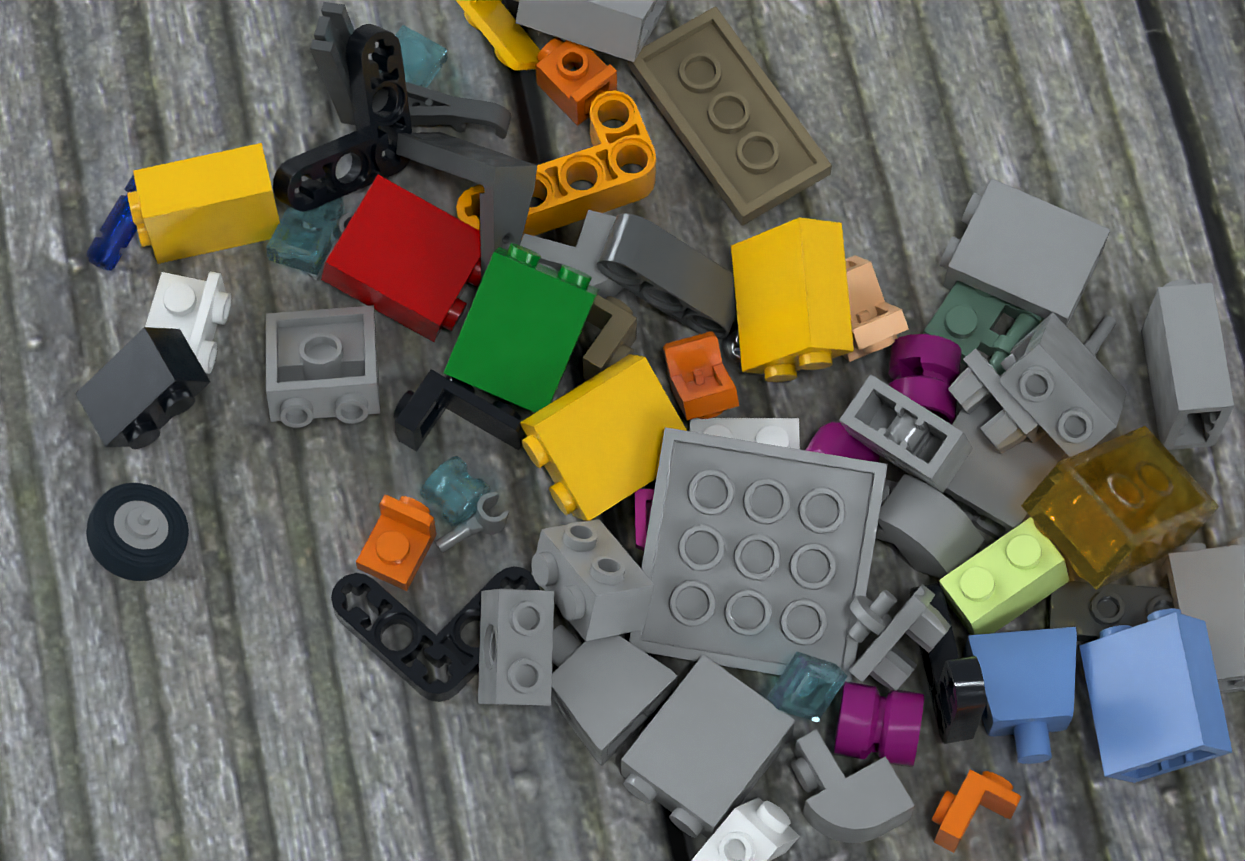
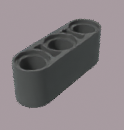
M619 214L614 221L597 262L599 271L699 334L711 331L715 333L718 339L726 338L737 314L733 273L651 221L633 214Z

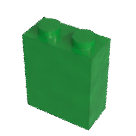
M511 243L508 250L498 247L493 252L443 373L536 413L553 402L600 289L589 285L592 277L566 265H561L559 272L539 264L541 255Z

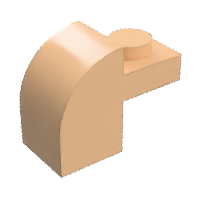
M856 255L845 259L854 351L843 356L849 362L892 345L895 339H897V334L909 330L902 309L885 302L871 261Z

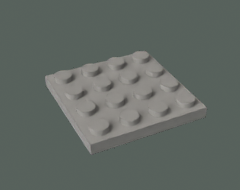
M665 427L641 567L655 586L644 630L631 632L629 642L645 653L698 661L704 654L713 662L722 666L844 686L845 681L852 682L853 674L849 671L855 665L858 642L850 636L849 630L858 619L852 613L850 604L859 595L866 597L888 464Z

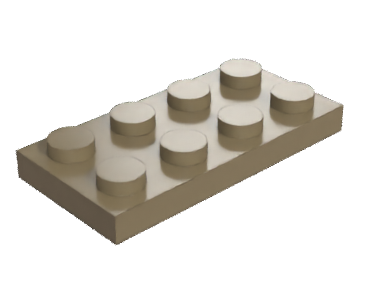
M716 6L644 46L634 62L628 61L630 70L742 226L831 175L832 165Z

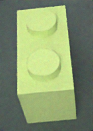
M1031 516L941 578L939 582L947 604L971 635L997 632L1068 583L1069 576L1065 559Z

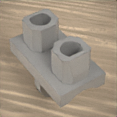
M974 349L963 358L969 367L957 377L948 390L969 414L992 395L1004 409L983 425L981 429L1001 453L1020 444L1027 437L1033 443H1036L1047 433L1001 385L1000 375L977 349ZM1011 354L1002 361L1001 365L1007 371L1018 361V358Z
M922 584L893 619L887 612L897 602V599L889 591L884 590L874 602L867 597L857 596L850 604L852 613L858 619L849 630L850 636L860 643L863 642L871 631L878 636L858 658L849 672L861 682L868 675H871L879 683L891 690L897 691L917 666L915 662L894 646L898 640L906 633L929 653L951 627L941 613L930 604L935 594Z

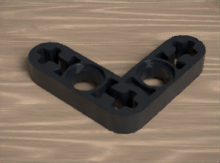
M365 24L355 29L346 45V58L357 131L292 157L282 163L273 178V191L279 201L298 211H310L371 185L378 174L384 178L392 176L403 170L411 159L396 154L398 133L411 134L412 126L401 45L394 33L373 24ZM369 54H371L372 60L368 59ZM387 87L388 100L386 105L380 111L373 112L372 100L374 95L381 88ZM351 153L352 165L349 172L344 177L337 179L335 173L338 161L344 155ZM305 176L309 179L302 181L301 177ZM296 188L299 189L298 193H295Z
M515 566L505 568L497 573L437 635L379 583L366 574L354 573L341 578L332 590L331 600L335 616L343 626L421 696L430 701L441 702L457 695L479 672L480 647H470L465 644L461 639V631L468 623L481 620V591L504 589L507 585L513 589H517L521 585L526 586L525 590H540L531 574L532 572L527 569ZM365 591L368 592L366 596L368 606L379 616L370 631L365 629L372 625L368 614L357 606L350 611L347 610L348 602L346 595L352 592L354 595L360 596ZM384 608L389 609L388 611L382 614ZM395 624L405 625L414 633L411 644L399 651L388 649L381 641L384 631ZM424 644L429 645V647L424 649L425 658L437 668L442 667L445 663L449 665L447 670L450 681L447 683L439 679L431 684L427 683L429 679L428 670L417 659ZM414 660L411 667L406 666V664Z
M940 583L925 585L935 594L930 604L951 625L946 599ZM913 587L910 589V598L918 590L919 587ZM951 625L948 632L929 653L920 646L936 722L944 744L973 739L986 705L985 685L979 661L976 656L959 658Z

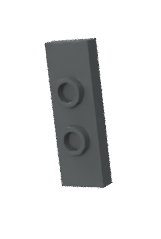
M1069 581L1049 595L1048 629L1076 627L1077 641L1091 642L1100 639L1099 632L1106 628L1119 625L1134 627L1148 622L1147 616L1155 611L1174 608L1171 589Z

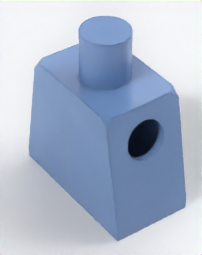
M1076 627L968 635L963 650V657L976 656L981 667L986 693V705L982 714L985 730L988 736L993 737L1014 735L1019 763L1035 764L1050 760L1052 754L1049 732L1066 730L1073 718L1077 644Z

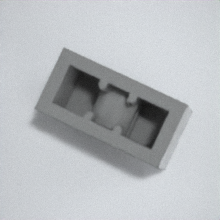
M871 374L839 419L849 435L942 494L973 450L964 432Z

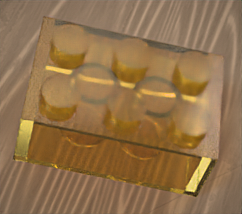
M1146 426L1059 461L1021 505L1034 520V524L1039 532L1055 543L1071 561L1074 571L1082 579L1088 581L1095 590L1167 556L1168 553H1173L1172 551L1175 548L1184 545L1219 508L1218 504Z

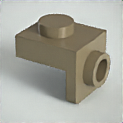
M597 295L587 318L589 323L602 331L583 356V378L585 380H589L622 358L634 353V349L631 346L636 340L637 317L633 316L632 310L624 302L615 297L607 296L604 299Z

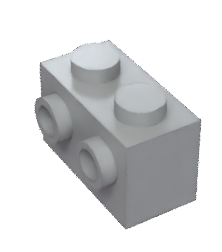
M600 519L572 522L567 525L541 529L537 551L532 558L531 574L536 583L545 591H554V603L560 609L563 617L569 620L585 641L644 630L655 585Z

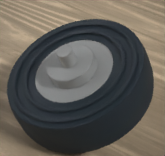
M125 483L111 488L95 503L88 518L86 536L90 551L106 570L127 580L149 581L165 575L179 562L187 546L189 528L182 508L169 494L148 484Z

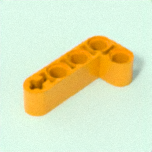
M613 90L603 92L593 100L589 111L590 138L593 147L537 165L535 188L532 197L540 198L544 202L537 207L529 208L523 235L525 233L535 236L586 218L588 210L604 213L639 201L651 193L656 181L655 149L639 110L629 95ZM616 119L625 124L619 128H609L602 123L607 120ZM633 163L640 165L644 169L638 173L631 174L624 172L620 168L626 164ZM580 180L589 181L594 184L593 187L587 190H577L570 185ZM481 184L464 191L458 198L456 205L457 218L479 231L480 220L477 216H480V193L485 192Z

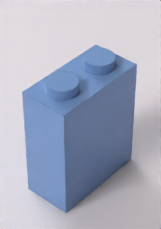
M1171 608L1155 611L1147 616L1148 622L1134 627L1119 625L1106 628L1099 632L1100 639L1079 645L1105 777L1136 783L1232 753L1206 622L1184 615L1180 609Z

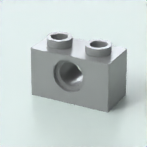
M517 589L481 591L478 704L551 706L554 591Z

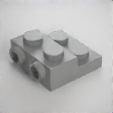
M374 305L266 313V395L271 422L282 421L286 426L300 428L307 426L315 418L337 417L344 423L354 424L363 421L368 414H380Z

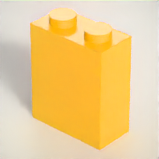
M262 143L133 170L137 191L127 193L134 225L136 224L141 246L152 245L157 264L283 237Z
M799 217L731 245L742 372L764 374L765 381L767 382L791 381L797 378V371L819 370L831 367L833 365V358L854 351L842 223Z
M633 354L622 358L520 422L527 435L522 440L526 453L538 468L545 466L555 483L549 487L555 503L565 515L572 513L574 517L585 521L592 520L656 479L665 427L687 431L646 357Z

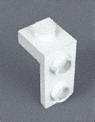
M758 797L736 807L691 861H771L785 854L800 836L789 826L791 821L780 807L770 801L763 802Z

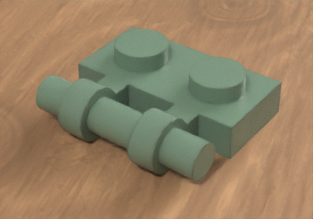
M957 281L923 331V334L940 336L958 344L962 350L961 363L967 367L968 365L963 358L974 349L980 350L991 357L988 362L999 375H1002L1006 372L1001 365L1002 361L1011 355L1012 348L1045 318ZM1005 313L1014 318L1015 322L1006 335H999L992 331L1002 314Z

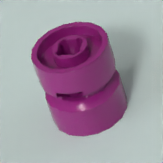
M928 334L901 336L895 339V342L891 345L888 374L894 381L888 385L952 425L956 418L957 399L948 388L960 374L962 350L955 342L940 336Z
M845 681L836 730L834 755L865 760L871 752H877L880 759L886 756L890 764L913 767L920 735L924 694L891 690L886 697L880 696L876 686Z

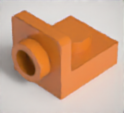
M384 495L379 504L381 515L356 560L357 569L407 591L437 535L434 517L430 515L429 508L421 502L407 496H401L397 500Z

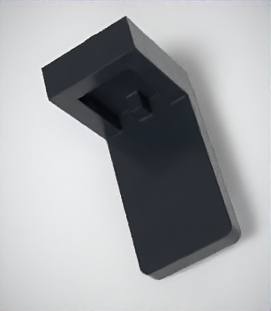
M432 369L415 392L408 390L402 396L394 411L393 417L396 419L395 425L398 441L416 452L445 409L450 410L517 450L521 448L522 440L525 438V431L520 424L521 416L509 405L500 401H494L491 404L475 395V390L471 385L448 375L444 377Z

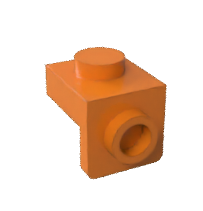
M710 331L673 341L663 346L671 391L686 420L713 418L723 413L724 410L740 406L736 386L722 363L718 338L714 332Z
M970 769L957 795L947 790L931 821L940 825L934 843L955 853L979 805L1007 819H1011L1021 796L1013 792V785L1000 775L989 771H983L982 774H979Z

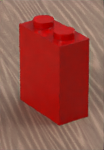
M378 174L325 261L321 280L367 306L374 305L376 311L435 342L443 327L452 332L467 306V303L462 301L460 297L468 283L475 287H478L480 284V231Z

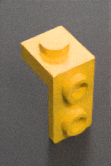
M456 0L464 10V16L468 23L481 31L495 48L494 53L501 63L515 71L536 69V64L539 62L537 56L540 49L524 29L515 23V18L502 4V0Z

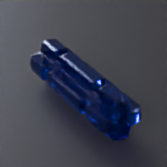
M134 174L124 188L127 193L137 191ZM127 194L126 196L121 195L99 230L103 233L102 236L95 237L87 250L89 262L105 271H111L115 268L122 256L119 252L120 248H126L137 231L136 224L134 225Z

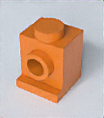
M557 37L550 40L537 56L539 61L536 64L537 85L577 126L590 117L591 103L598 95L606 91H617V70L611 64L607 66L589 47L568 40L563 42ZM573 67H576L578 69L576 71H570Z

